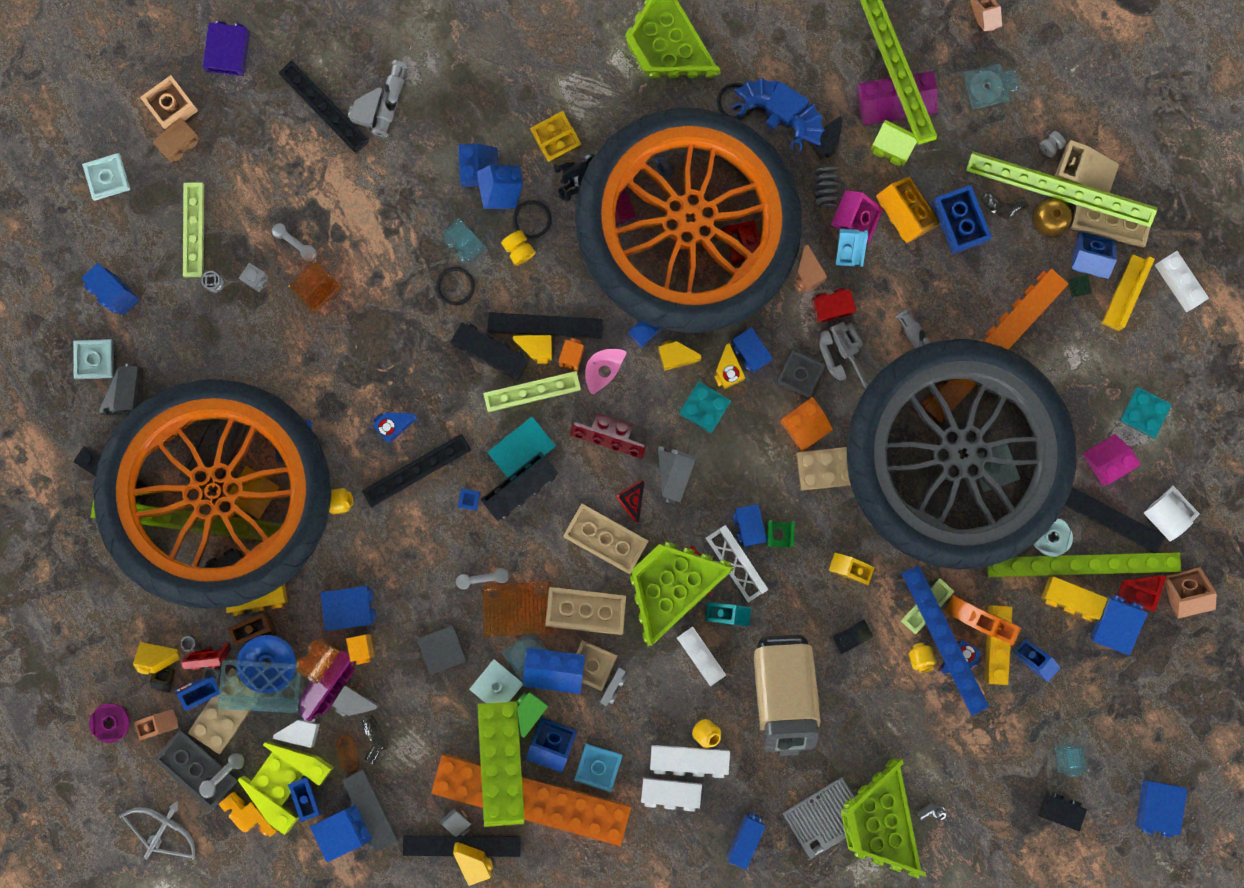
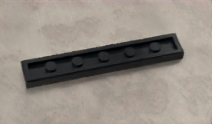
M292 60L278 72L355 154L369 142L364 134Z
M489 312L487 331L601 339L602 319Z
M460 434L362 490V493L370 507L373 508L472 450L463 434Z
M1073 487L1064 505L1153 553H1157L1165 537Z
M403 836V856H454V845L457 842L483 851L486 857L521 856V836Z

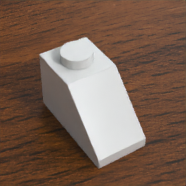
M314 718L312 721H306L305 719L297 720L274 734L273 739L312 748L315 745L320 723H316Z

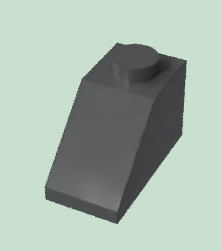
M458 804L439 821L455 837L459 834L463 837L471 830L469 826L472 824V821Z

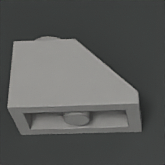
M377 88L356 99L354 105L350 106L348 116L353 124L374 129L377 121L376 114L384 94L382 88Z
M345 685L332 706L336 708L335 712L345 717V715L350 716L376 710L380 705L351 686Z

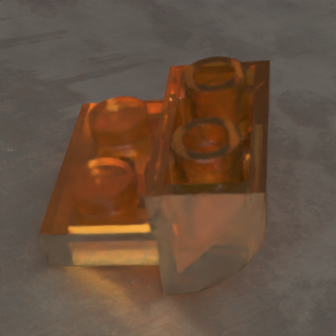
M316 260L288 286L314 314L342 288Z
M322 638L314 639L308 646L310 651L306 656L303 655L296 663L298 667L295 671L318 684L341 651L336 649L337 646L332 642H327Z

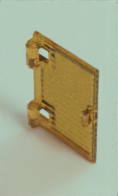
M533 581L531 583H493L483 585V636L553 633V627H545L549 587H552V583ZM535 589H545V595H536ZM489 591H499V597L489 598Z

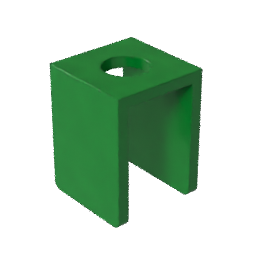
M767 521L766 547H793L795 521ZM776 529H781L784 532L782 540H776L773 537V532Z

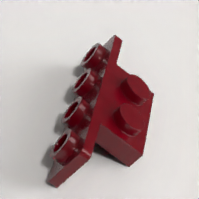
M599 413L596 414L592 427L576 422L572 424L570 435L577 439L592 442L595 445H601L638 458H643L646 449L645 444L629 440L633 424Z

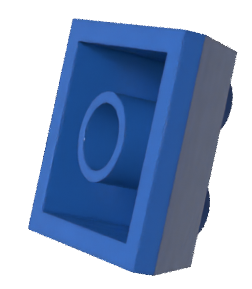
M458 144L461 186H479L476 172L488 165H499L498 147L482 144Z
M488 165L476 172L484 209L516 208L523 186L520 165Z
M1079 231L1071 259L1072 269L1079 273L1085 272L1098 278L1104 277L1109 279L1117 261L1116 240Z
M541 717L525 760L562 773L578 731Z

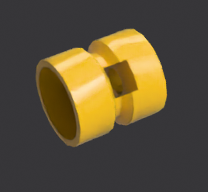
M522 230L513 232L501 242L506 252H511L510 258L515 266L526 262L536 253L533 247L526 243L527 238Z

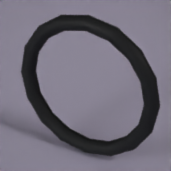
M730 83L720 90L717 96V106L721 113L729 115L725 113L721 106V96L724 91L734 86L742 87L743 83ZM754 108L748 110V112L742 117H731L736 118L738 120L745 119L752 113Z
M536 200L525 201L515 209L513 225L516 231L521 230L517 224V215L522 207L528 204L541 206L548 217L546 227L538 234L530 235L524 233L527 238H538L549 230L552 222L551 213L542 202Z
M461 267L445 269L436 281V291L439 298L449 305L466 303L474 293L475 282L473 277L467 270ZM460 271L466 274L471 283V290L466 298L460 301H450L441 294L440 281L446 273Z

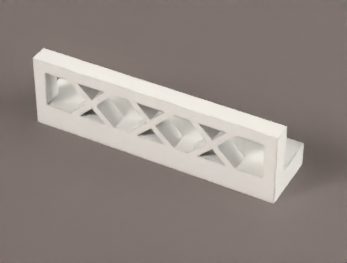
M726 525L705 538L719 560H724L725 550L733 552L735 560L734 564L731 563V566L741 567L746 571L744 580L736 578L734 575L735 569L729 575L747 602L768 590ZM721 533L725 540L724 546H715L711 539ZM746 583L754 584L758 592L749 597L745 592Z

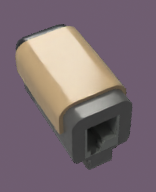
M803 635L763 637L759 640L757 649L754 651V668L760 730H763L764 750L767 752H778L779 756L799 755V751L816 747L819 736L818 727H820L821 722L813 649Z

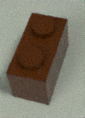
M268 613L258 614L227 628L236 647L243 646L247 641L257 636L276 632Z

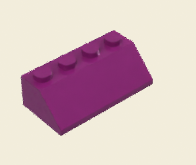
M934 71L912 74L928 114H936L938 112L937 85ZM891 78L859 83L856 91L863 126L883 123L885 120L907 119Z

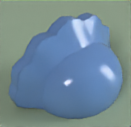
M664 157L656 158L658 172L665 180H668L674 172L672 163Z

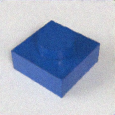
M461 488L458 508L477 511L481 492Z

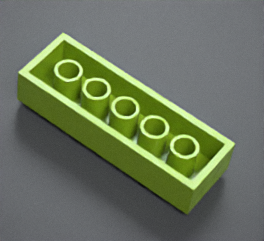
M517 701L478 704L484 827L524 824Z

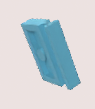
M840 229L835 259L836 265H860V267H863L868 230L863 232L854 229Z

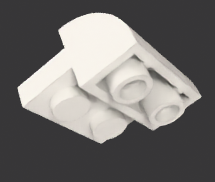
M1174 486L1168 488L1144 512L1169 541L1174 540L1185 532L1200 514Z

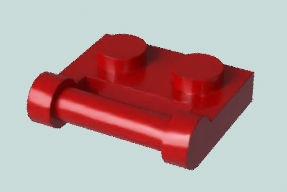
M755 220L725 226L721 229L732 237L733 233H737L740 243L752 254L759 246L761 238ZM729 246L732 264H739L745 261V257Z

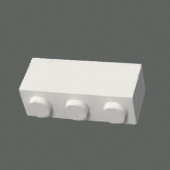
M1178 251L1155 264V267L1186 312L1209 299Z
M693 627L676 637L709 686H712L726 676Z
M643 777L641 803H645L644 806L656 807V804L664 805L665 809H676V806L684 807L683 810L695 811V808L700 809L702 784Z

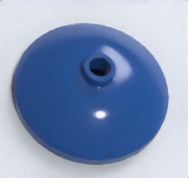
M270 634L260 635L247 641L239 651L236 664L237 672L241 681L251 690L260 693L275 692L286 686L292 679L296 669V657L292 647L284 639ZM264 658H268L270 662L268 664H264L262 660Z

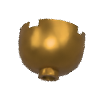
M1052 198L1041 202L1034 209L1032 219L1035 229L1041 235L1057 237L1063 234L1070 226L1072 212L1063 200Z

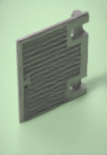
M843 777L782 813L810 860L846 838L841 810L844 808L843 805L850 798L854 799L855 797ZM817 839L820 844L811 849L809 844Z

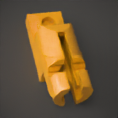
M232 792L219 803L224 812L232 809L229 818L245 833L257 823L260 825L258 827L265 836L271 837L278 832L277 829L268 824L253 801L246 806V802L235 792Z

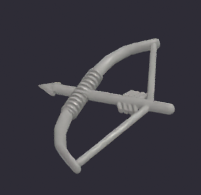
M178 801L169 806L170 811L167 816L146 807H136L120 814L119 817L124 819L148 848L144 859H148L151 852L154 851L189 857L195 860L193 838L185 828L171 819L174 812L178 811ZM130 813H146L153 816L156 820H160L162 825L157 834L151 835L146 842L126 818V815ZM166 826L179 831L186 837L191 846L192 855L158 849L162 843L160 837Z

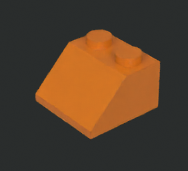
M813 397L779 421L801 452L833 430L825 413Z

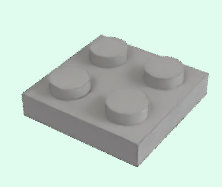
M618 667L600 700L601 704L605 706L608 703L613 704L618 694L615 692L618 685L622 687L627 678L625 675L626 670Z

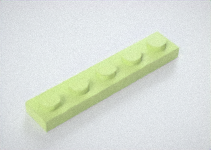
M184 183L183 277H202L204 274V184Z
M577 371L483 394L487 411L492 412L581 391Z

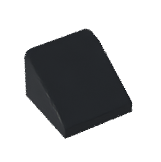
M164 668L155 674L153 673L150 679L151 688L170 692L175 669Z

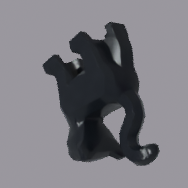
M588 154L584 157L563 160L553 164L555 173L563 172L560 182L563 184L568 183L558 189L559 198L569 201L572 195L578 194L589 162L592 161L595 154Z

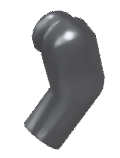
M933 803L926 805L916 812L921 821L929 815L939 820H943L947 816L942 806Z

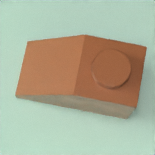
M970 0L977 23L984 32L1002 27L1001 6L996 0Z
M173 709L134 722L139 741L179 728L178 719Z

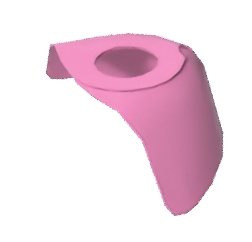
M605 349L595 353L588 360L585 377L591 394H595L604 388L615 377L626 355V351L622 349ZM601 366H608L611 373L608 377H601L599 375V368Z

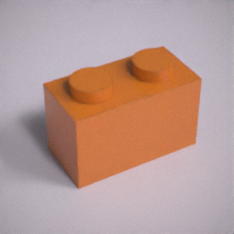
M570 338L569 341L565 339L558 361L560 367L579 371L585 351L584 345L581 344L580 340Z

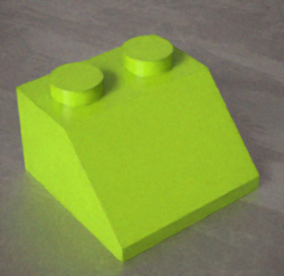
M885 120L870 150L878 157L883 158L884 156L890 159V162L894 165L904 166L917 141L912 132Z

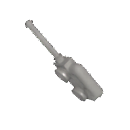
M843 321L829 328L830 335L837 344L840 355L852 362L864 385L863 387L867 388L868 384L853 356L860 352L858 349L863 347V343L853 324H845ZM847 331L854 343H851L849 337L846 334Z

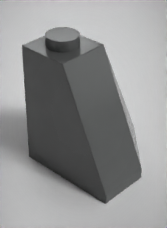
M126 363L125 367H118L99 409L100 414L128 415L143 402L142 368L138 367L135 363Z
M659 446L658 460L661 495L665 498L664 502L675 505L676 502H681L696 457L674 449L668 451L666 447Z

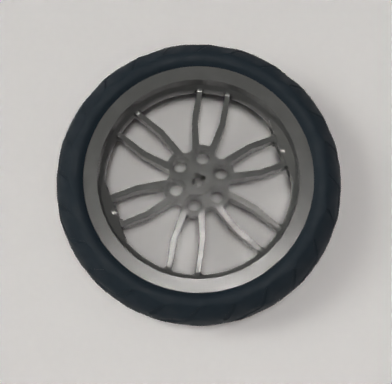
M952 339L925 344L906 352L882 369L866 388L858 402L850 422L847 440L849 481L862 512L877 533L896 549L916 560L929 565L950 569H974L995 565L1014 558L1036 543L1051 528L1061 514L1072 489L1077 464L1076 439L1071 417L1065 403L1049 379L1022 356L998 345L970 339ZM950 379H968L979 385L969 405L961 430L958 429L950 408L936 388L935 383ZM926 387L929 388L941 408L947 428L944 430L929 418L915 397L916 393ZM987 390L997 395L998 401L989 417L979 428L973 426L977 405L984 391ZM1005 400L1016 404L1027 419L1033 436L1007 438L985 443L982 436L997 418ZM907 401L911 402L921 420L939 439L938 445L918 442H888L892 424ZM969 431L974 435L972 442H969L966 438V434ZM949 432L953 433L955 436V440L953 443H950L947 440V434ZM1017 442H1034L1035 444L1034 460L1012 461L992 456V448L1003 444ZM912 447L931 451V460L915 465L889 466L887 463V449ZM978 448L984 450L983 458L977 456ZM941 449L946 452L944 460L938 457V452ZM963 450L965 457H960L958 451ZM985 463L1007 466H1034L1031 482L1015 507L1012 506L998 483L984 469ZM937 464L941 471L925 491L917 509L906 504L898 494L889 472L914 470ZM970 465H973L976 469L973 476L968 473ZM950 466L956 468L957 473L955 476L949 474ZM961 478L965 479L972 498L987 520L988 525L973 529H954L943 523L954 503ZM979 478L993 489L1007 509L1008 513L996 521L981 498L976 484V480ZM945 479L950 481L946 502L939 517L935 518L925 513L924 508L933 492Z

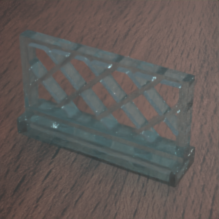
M222 659L217 708L297 713L302 665ZM226 665H234L239 671L230 678L225 673ZM249 666H254L259 672L249 679L243 671ZM269 667L275 668L278 672L271 680L263 673ZM288 669H297L296 677L291 681L283 675ZM241 673L248 681L239 688L232 680ZM259 675H262L268 683L258 689L252 681ZM279 676H282L288 684L278 690L272 682ZM229 682L237 689L232 695H223V687ZM251 684L257 692L252 696H246L241 690ZM269 685L277 692L271 698L265 697L262 693ZM290 686L295 691L294 699H287L281 693Z

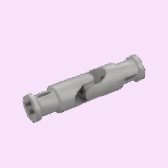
M396 60L392 61V71L387 77L385 93L382 96L376 114L375 128L371 131L373 134L384 138L388 137V127L393 121L398 103V95L404 84L405 70L409 67L406 63ZM386 104L392 105L390 110L386 108Z
M910 308L896 316V319H899L903 325L904 332L913 344L914 349L931 343L919 322H916L913 318Z

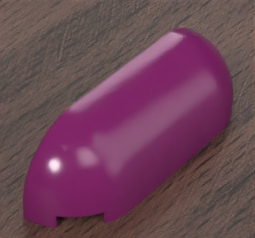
M338 651L329 656L302 694L299 702V711L306 721H312L319 714L323 716L355 672L353 668L354 661L350 662L349 653Z

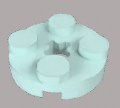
M1058 518L1051 528L1034 543V547L1046 556H1059L1071 547L1073 542L1072 531H1070L1065 521ZM1052 532H1055V536L1058 537V539L1053 540L1052 543L1048 538V534H1052Z

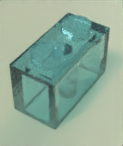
M459 218L442 233L445 238L443 242L450 249L454 247L457 251V257L462 262L466 260L470 264L486 250L485 245Z
M1068 745L1053 748L1058 772L1064 773L1066 776L1078 777L1082 775L1081 772L1087 771L1082 747Z

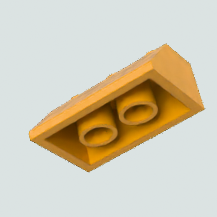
M910 176L892 183L876 195L879 205L886 211L889 220L895 225L900 237L906 244L940 224Z

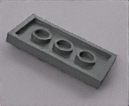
M208 419L194 445L204 466L207 468L214 465L218 443L228 420ZM238 422L233 424L224 447L223 464L229 466L248 426ZM190 452L184 467L192 471L198 464L192 452ZM225 471L217 472L216 478L222 479ZM180 472L179 476L190 481V479H188L183 473ZM203 473L196 477L198 482H203L206 479V475Z
M182 729L174 735L154 758L161 767L211 811L218 806L238 782V779L229 772L215 786L216 792L214 796L203 798L199 792L201 783L206 780L210 781L224 766Z

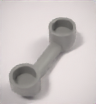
M278 223L273 226L272 235L276 239H285L300 251L305 261L313 262L316 260L317 251L314 247L304 245L288 233L284 224Z
M828 329L824 330L820 335L819 347L830 374L838 381H843L846 379L845 371L842 365L835 367L828 349V345L833 344Z
M499 568L494 573L471 577L461 574L456 578V585L464 590L468 589L471 584L496 581L503 584L509 580L510 574L504 568Z
M189 635L182 638L180 645L184 651L195 652L201 650L199 640L195 636ZM204 667L203 678L213 676L215 681L219 679L220 669L218 667Z
M238 753L230 755L228 764L210 781L206 780L201 783L199 787L200 795L203 798L214 796L216 792L215 786L232 769L240 770L244 766V757Z

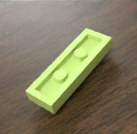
M940 578L931 587L940 607L955 592ZM916 604L901 620L914 634H917L926 624Z

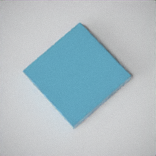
M586 743L574 781L611 792L623 754Z

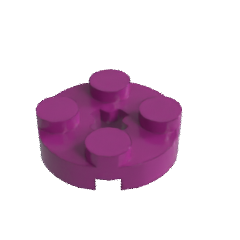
M115 703L100 705L90 717V731L96 738L105 743L116 742L125 737L130 727V717L126 708ZM109 717L114 721L112 728H109V725H105V721H108Z

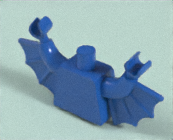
M764 78L755 82L746 81L742 87L734 89V92L746 103L744 105L737 103L733 106L735 111L742 108L737 113L738 116H744L747 109L761 107L766 109V115L769 116L765 124L770 129L774 130L779 123L784 127L788 128L791 125L794 128V138L796 140L791 143L792 151L795 144H799V152L802 151L801 140L803 139L816 145H821L820 137L825 131L821 125L823 116L816 111L814 103L809 106V99L780 81H767Z

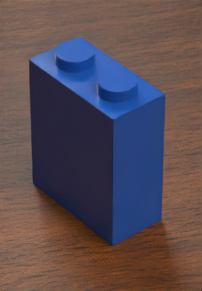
M369 586L320 592L325 631L374 625L376 610L372 609L371 601H374V594Z
M1114 594L1113 597L1107 595L1106 598L1108 600L1100 620L1096 621L1090 638L1095 643L1130 656L1148 612L1140 603L1133 601L1131 604L1125 602V598Z
M1143 780L1136 826L1142 828L1144 833L1154 834V831L1161 832V836L1173 838V835H1180L1187 788Z
M355 804L310 827L326 862L332 861L372 840L369 830L366 828Z
M750 813V815L744 814L726 855L729 863L747 870L766 827L760 816L754 813Z

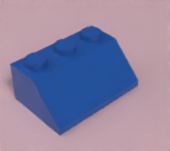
M528 647L524 664L523 686L581 694L586 655Z

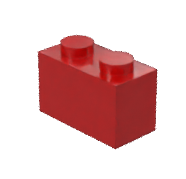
M836 289L833 294L829 295L826 292L815 295L816 298L812 300L817 323L853 315L856 312L851 289Z

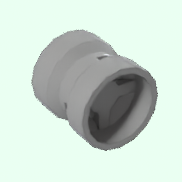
M1053 131L1048 139H1044L1039 143V146L1046 156L1052 158L1058 149H1063L1066 146V141L1060 133Z
M207 271L201 277L202 285L212 293H217L224 287L223 278L214 271Z

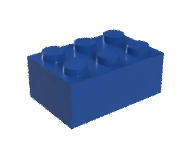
M971 185L941 195L933 200V208L952 255L987 243L992 238Z
M97 263L81 278L86 283L83 285L84 288L91 294H94L97 297V301L103 307H106L115 314L120 313L124 316L140 301L113 272L100 263Z

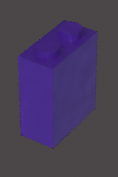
M221 21L209 23L202 64L206 72L244 76L250 36L248 29L239 23L234 25H226L225 22Z

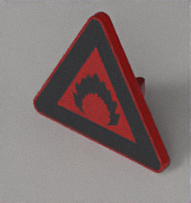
M643 480L617 494L618 501L634 522H639L644 491Z

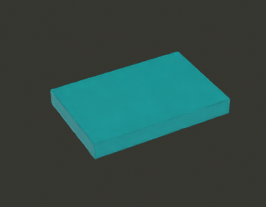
M531 417L487 453L508 478L538 453L542 452L545 456L556 446L535 419Z

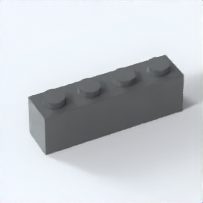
M366 768L343 779L341 787L345 795H349L352 801L350 806L356 805L366 828L369 830L372 840L368 844L371 849L374 848L377 852L397 842L400 838Z

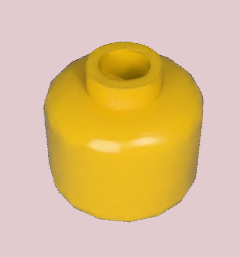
M345 488L332 489L329 513L340 514L348 512L353 506L351 492H348Z
M924 643L913 645V649L908 654L913 669L919 671V673L933 670L934 665L937 663L933 648L929 645H924Z
M703 719L695 724L692 736L702 747L711 748L720 742L721 730L711 720Z

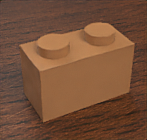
M180 117L152 142L172 163L181 159L187 149L196 146L200 138Z

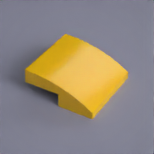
M564 111L530 128L548 162L581 145Z
M245 466L239 477L255 473L256 471ZM262 478L244 485L243 488L247 492L267 493L278 491L280 486L267 478ZM232 486L228 493L235 494L239 488ZM272 499L239 500L236 505L257 519H260Z

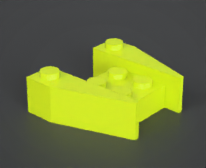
M268 741L263 746L272 751V753L251 781L246 776H242L238 781L268 824L285 835L299 818L297 813L284 805L291 796L288 784L301 780L306 776L320 786L334 767L319 756Z

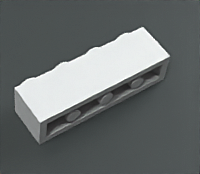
M651 745L650 770H654V774H666V771H673V775L684 776L685 772H690L696 777H704L706 773L712 774L714 778H724V775H729L730 751L726 749Z

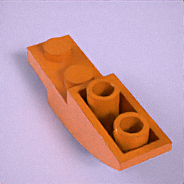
M952 594L945 609L947 614L1010 645L1015 644L1022 628Z

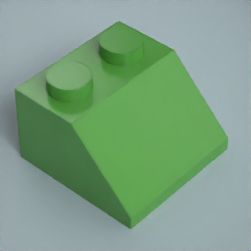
M532 691L529 693L524 692L517 701L520 704L517 707L520 733L523 738H525L549 706L546 701Z

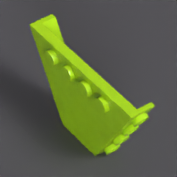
M645 0L643 11L637 13L635 17L636 23L633 28L630 27L625 35L627 45L645 76L655 79L660 78V76L678 78L679 75H687L688 78H696L698 75H705V77L714 78L717 75H721L720 68L714 63L678 0Z
M666 541L665 544L656 546L631 570L632 575H630L631 583L635 586L636 594H634L635 602L640 608L639 621L644 626L643 639L648 647L654 645L736 567L731 566V562L720 559V562L712 560L713 556L708 554L696 555L694 554L695 550L686 547L683 550L676 548L677 545Z
M893 758L886 763V768L882 772H877L871 778L873 781L858 790V795L854 799L850 798L844 803L841 816L849 851L855 852V857L864 860L866 856L873 858L872 863L881 866L884 863L890 864L889 869L898 872L904 869L908 871L907 875L919 879L920 875L926 877V872L921 871L900 766L904 763L903 759Z

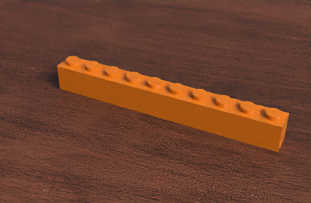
M1053 269L1047 272L1044 270L1036 278L1038 282L1035 286L1031 284L1024 291L1026 294L1022 300L1018 298L1011 305L1013 310L1010 313L1005 312L999 318L1001 323L997 327L993 325L986 332L988 337L983 342L998 345L1009 350L1064 290L1068 283ZM950 379L946 382L942 381L936 388L952 412L976 384L968 379ZM929 395L922 402L924 404L923 409L932 420L940 424L944 420L943 413L934 396Z

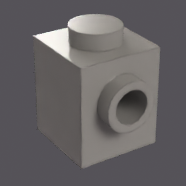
M248 263L239 277L243 283L257 292H260L266 286L269 278L265 272L251 263Z

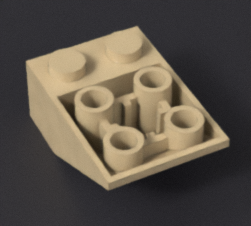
M1070 140L1064 148L1055 176L1110 193L1119 164L1089 146Z

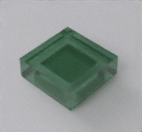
M1088 275L1068 279L1072 298L1092 293Z

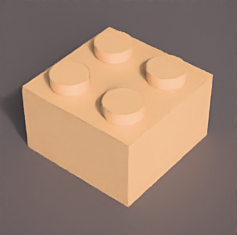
M171 75L140 97L165 130L180 117L185 121L198 112V109Z

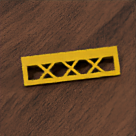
M1134 254L1130 256L1101 324L1117 331L1125 328L1155 260L1154 258L1148 257L1143 259Z

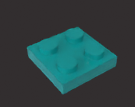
M698 381L679 415L711 434L731 400Z
M1136 387L1119 422L1154 439L1172 404Z

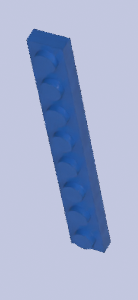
M918 565L901 573L970 715L972 716L989 708L920 566Z

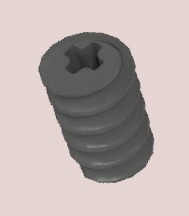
M822 167L815 170V175L817 176L815 182L817 184L814 189L817 192H815L814 196L817 199L814 201V204L821 208L838 207L837 204L833 203V201L838 200V197L833 196V194L838 193V190L833 188V186L839 185L838 182L833 181V179L839 177V175L833 174L834 171L839 170L838 168Z

